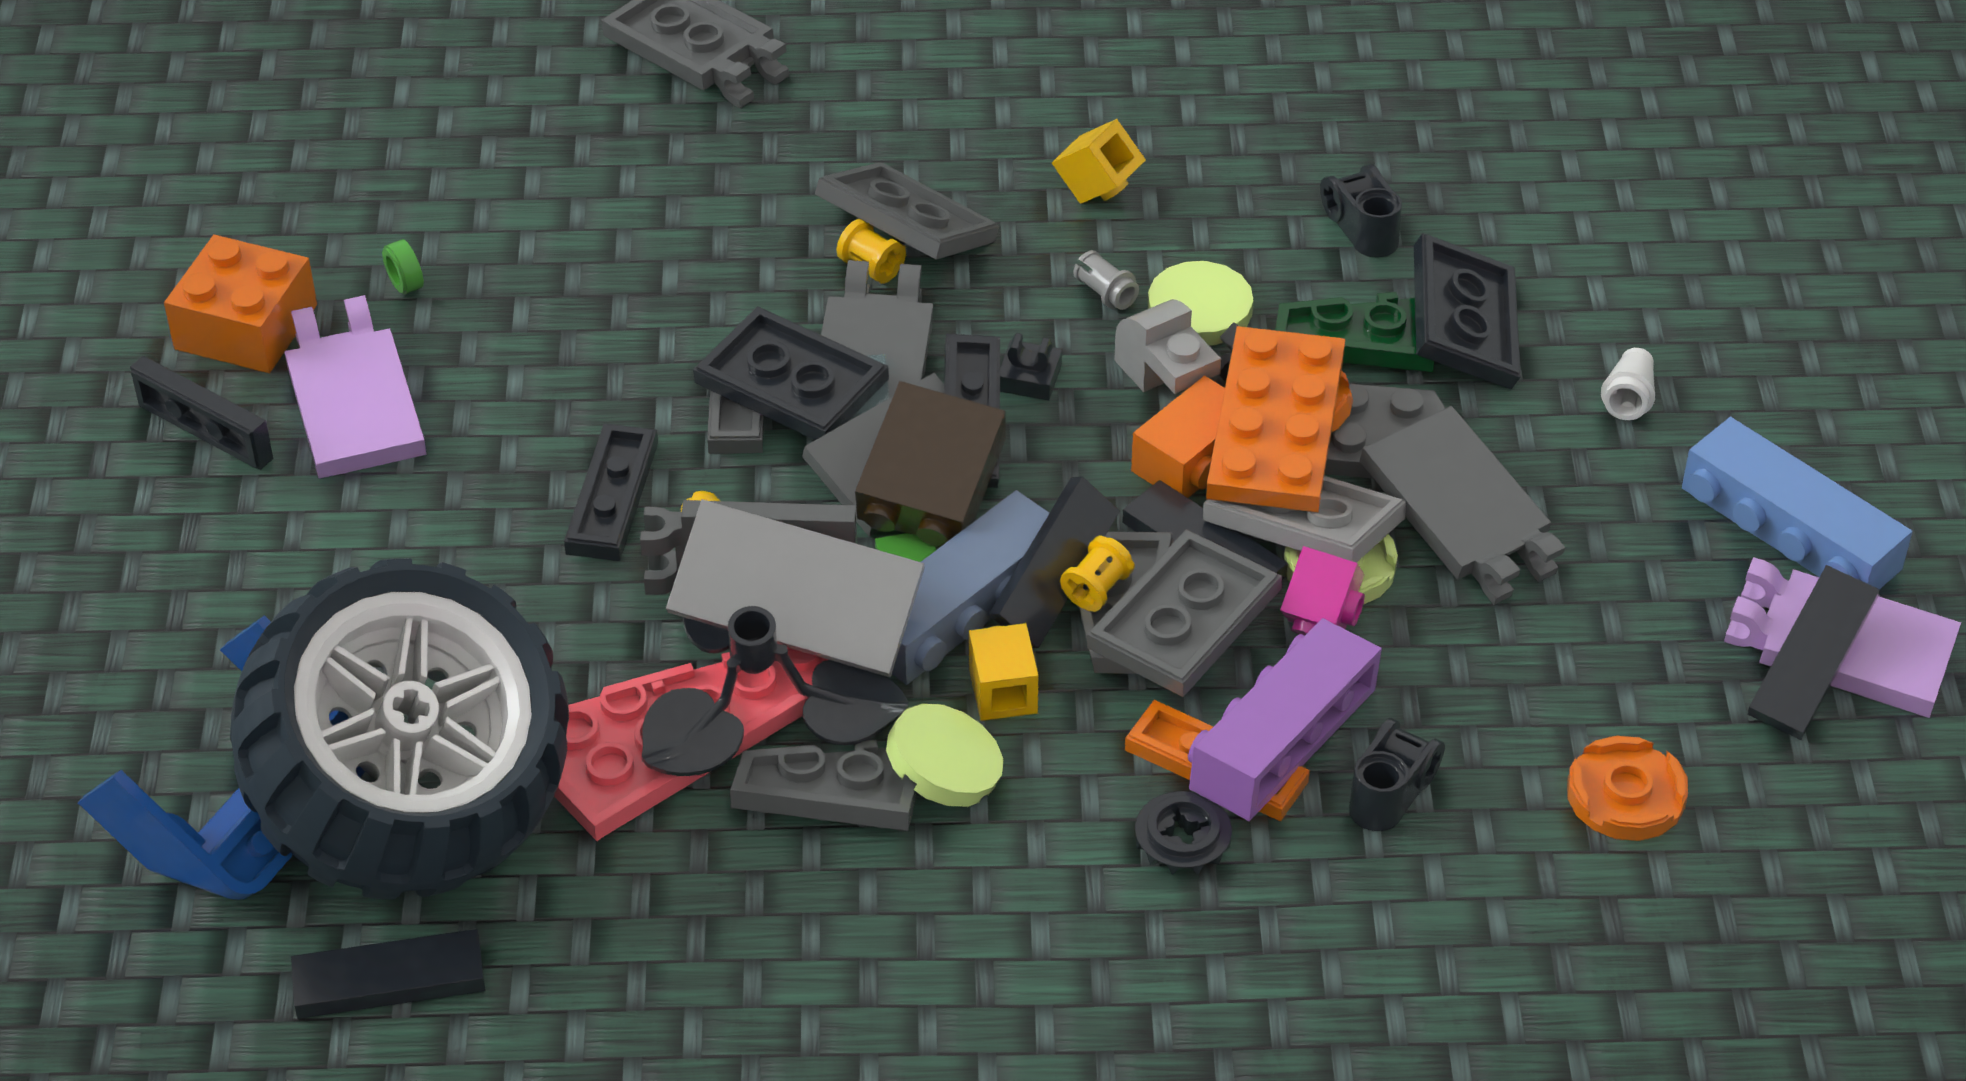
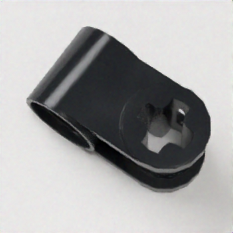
M1374 164L1362 166L1360 172L1339 179L1330 175L1321 180L1320 195L1327 215L1338 224L1358 252L1368 257L1379 258L1388 256L1398 249L1402 200L1383 179L1382 174Z
M1388 718L1378 730L1371 745L1362 757L1357 760L1349 802V813L1353 821L1362 828L1371 831H1385L1395 827L1419 793L1425 790L1435 777L1444 755L1445 743L1436 738L1430 742L1400 729L1399 721Z

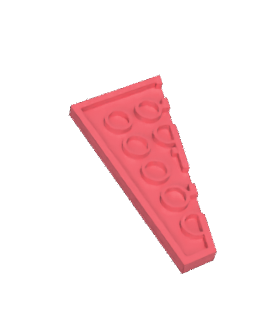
M788 648V656L807 684L812 685L814 669L818 664L829 659ZM730 652L721 654L722 662L698 669H693L691 663L603 687L600 696L568 705L567 755L554 797L596 841L708 774L675 776L647 767L642 762L643 723L651 705L660 696L674 689L696 688L706 692L716 703L722 693ZM774 661L769 668L758 674H749L742 670L738 673L731 702L724 710L740 719L744 728L741 746L732 759L803 716V706L809 697L801 695L796 690L778 661Z

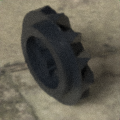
M1169 792L1153 798L1140 810L1135 823L1136 844L1138 849L1146 852L1150 865L1163 863L1168 866L1172 875L1179 868H1191L1198 875L1202 867L1207 863L1219 865L1223 852L1226 848H1230L1232 826L1225 810L1209 799L1195 792ZM1175 821H1178L1180 828H1184L1187 835H1193L1192 844L1183 843L1179 836H1173Z

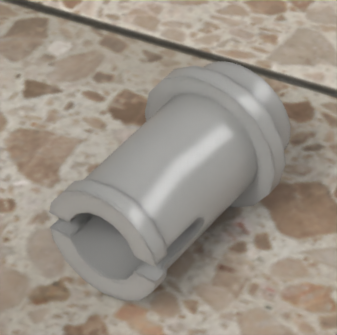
M1093 250L1087 251L1080 256L1079 260L1092 270L1087 271L1080 265L1075 264L1073 270L1074 277L1101 295L1102 303L1110 309L1118 308L1123 310L1134 303L1139 293V285L1136 283L1135 276L1130 271L1118 270L1103 259L1098 252Z

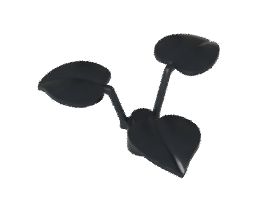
M747 606L734 612L728 621V630L683 617L686 635L698 649L713 654L729 649L730 659L727 661V674L722 693L716 703H714L710 695L696 688L674 689L660 696L645 715L642 729V762L655 771L675 776H693L708 773L729 762L737 753L744 737V728L740 719L724 711L731 702L738 673L742 670L749 674H758L769 668L774 661H778L796 690L801 695L809 697L803 706V719L807 728L816 737L831 744L855 745L871 739L894 723L908 709L909 702L901 689L888 677L832 660H826L818 664L813 671L812 685L807 684L788 656L787 646L777 644L775 619L768 610L762 607Z

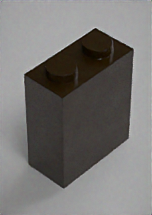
M899 381L855 490L857 519L865 521L870 527L879 531L890 532L897 530L917 535L920 540L931 546L941 547L972 524L976 518L1006 440V411Z

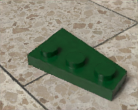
M1396 292L1377 293L1376 302L1350 304L1349 301L1342 297L1279 303L1275 331L1344 338L1343 362L1433 372L1434 361L1416 355L1415 298L1398 299Z

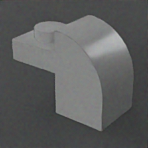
M1168 300L1123 319L1117 326L1114 360L1143 392L1165 383L1176 394L1191 387L1204 375L1210 379L1220 374L1221 358L1191 327L1192 310L1181 301Z

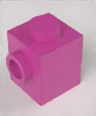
M1306 546L1302 547L1280 609L1286 619L1293 623L1291 628L1293 632L1306 635L1322 618L1343 629H1346L1347 625H1356L1365 598V594L1359 592L1365 574L1358 563Z

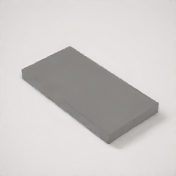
M701 499L666 610L671 614L728 630V621L734 612L747 606L762 607L768 610L775 619L777 644H783L794 650L891 678L925 566L924 563Z

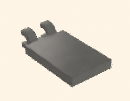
M632 0L601 20L603 35L608 39L702 90L716 84L724 97L738 108H742L754 100V92L741 83V81L751 76V65L754 64L762 77L774 85L790 76L789 68L779 63L776 59L787 51L785 43L774 39L773 28L720 0Z
M848 260L844 297L828 296L821 335L888 365L889 380L852 419L894 396L899 381L915 384L924 379L934 314L932 303H921V265L900 264L897 295L870 294V284H867L869 262Z
M1452 406L1363 447L1359 462L1387 495L1406 501L1405 517L1455 578L1459 580L1472 574L1493 605L1512 596L1514 589L1508 581L1518 577L1520 573L1519 567L1508 555L1517 552L1538 582L1557 573L1558 566L1552 559L1562 555L1565 546L1555 535L1548 532L1551 521Z
M683 500L682 512H670L660 507H645V531H641L640 536L641 556H648L650 570L645 571L644 574L645 595H661L672 591L701 502L700 500ZM710 501L857 544L856 505Z

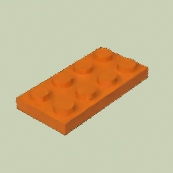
M1237 326L1207 480L1206 499L1319 513L1344 358V338Z

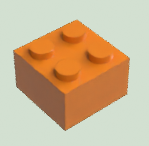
M213 234L165 300L164 306L175 350L270 374L296 336L291 311L312 307L314 310L317 306V299L308 257Z

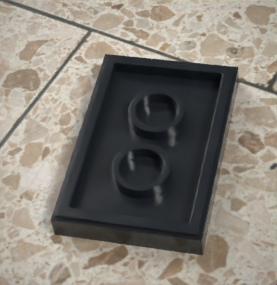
M1422 233L1414 244L1416 355L1512 390L1521 378L1515 268Z
M759 306L693 369L696 384L815 440L850 421L889 380L888 365Z

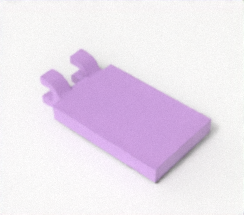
M365 295L344 300L349 320V332L320 338L312 307L291 311L298 348L284 352L319 479L427 455L422 430L391 330L389 328L374 332Z
M1753 557L1746 575V584L1741 597H1737L1732 610L1731 622L1724 642L1735 646H1751L1763 650L1759 663L1772 666L1819 577L1793 569L1788 581L1782 577L1780 571L1773 564ZM1878 596L1831 686L1930 718L1961 622ZM1762 607L1769 608L1767 614Z

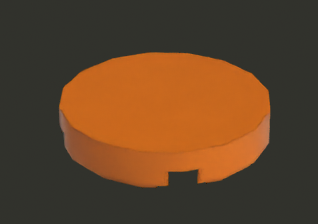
M1612 736L1595 740L1584 748L1582 755L1577 759L1575 757L1569 769L1567 799L1576 816L1592 830L1614 839L1641 841L1661 836L1678 823L1687 803L1688 777L1678 759L1668 751L1665 756L1660 751L1653 749V742L1640 737Z

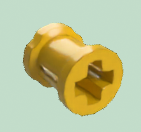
M861 219L854 220L845 228L836 248L837 256L845 263H848V260L869 262V276L881 284L889 282L897 275L900 264H904L906 257L905 245L895 239L887 240L874 232V227Z
M1100 535L1089 543V553L1079 565L1066 569L1060 578L1061 587L1066 596L1080 608L1093 612L1100 610L1106 604L1107 593L1118 580L1128 578L1135 568L1131 554L1121 543L1113 538ZM1108 557L1112 558L1111 563L1106 560ZM1096 571L1100 573L1099 576L1095 574ZM1084 584L1089 587L1087 590L1083 589Z

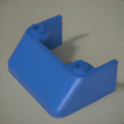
M264 615L229 640L220 651L242 671L251 650L271 621ZM335 710L329 714V720L333 726L349 719L348 715L342 711ZM358 766L356 773L360 778L366 771ZM122 770L89 791L78 802L85 811L148 870L233 900L248 898L262 890L293 855L292 853L287 856L281 855L261 831V819L258 812H253L247 807L239 788L199 832L180 816L166 813Z

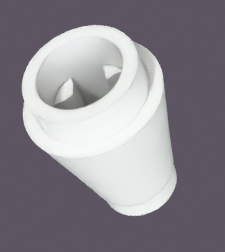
M1631 348L1625 351L1601 387V398L1606 409L1618 419H1637L1647 413L1654 404V360L1652 355L1645 349Z

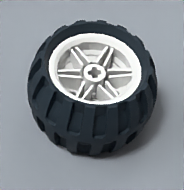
M397 558L377 561L369 570L362 572L359 571L358 567H349L317 582L305 596L292 600L275 616L261 634L245 662L234 695L230 739L234 754V772L241 795L247 807L253 812H258L261 819V831L275 849L283 856L292 853L309 867L308 876L327 886L333 887L336 882L363 889L362 895L364 897L388 900L396 899L402 892L415 890L419 896L428 897L456 889L470 878L491 871L509 857L536 828L558 788L567 755L566 734L569 721V707L563 678L558 671H552L551 669L553 664L552 648L535 622L529 625L516 610V601L495 584L492 588H489L465 576L466 570L443 562L439 563L437 567L412 564V558ZM376 668H382L385 674L380 672ZM427 677L436 682L432 690L425 685ZM335 710L342 711L348 715L349 719L333 726L329 720V714ZM403 714L408 715L409 723L404 722ZM460 725L471 727L475 732V736ZM360 766L369 775L378 780L366 782L360 779L356 773V768ZM428 772H432L439 777L441 785L437 788L427 789L418 783V779Z

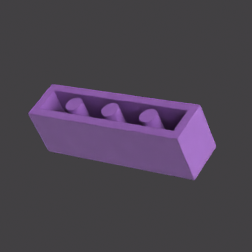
M1324 618L1306 635L1299 634L1290 644L1286 655L1274 667L1271 665L1265 667L1258 676L1254 687L1242 699L1239 697L1233 699L1226 708L1222 719L1210 731L1203 730L1197 735L1188 754V760L1192 763L1189 789L1250 821L1285 785L1299 766H1303L1375 691L1382 648Z

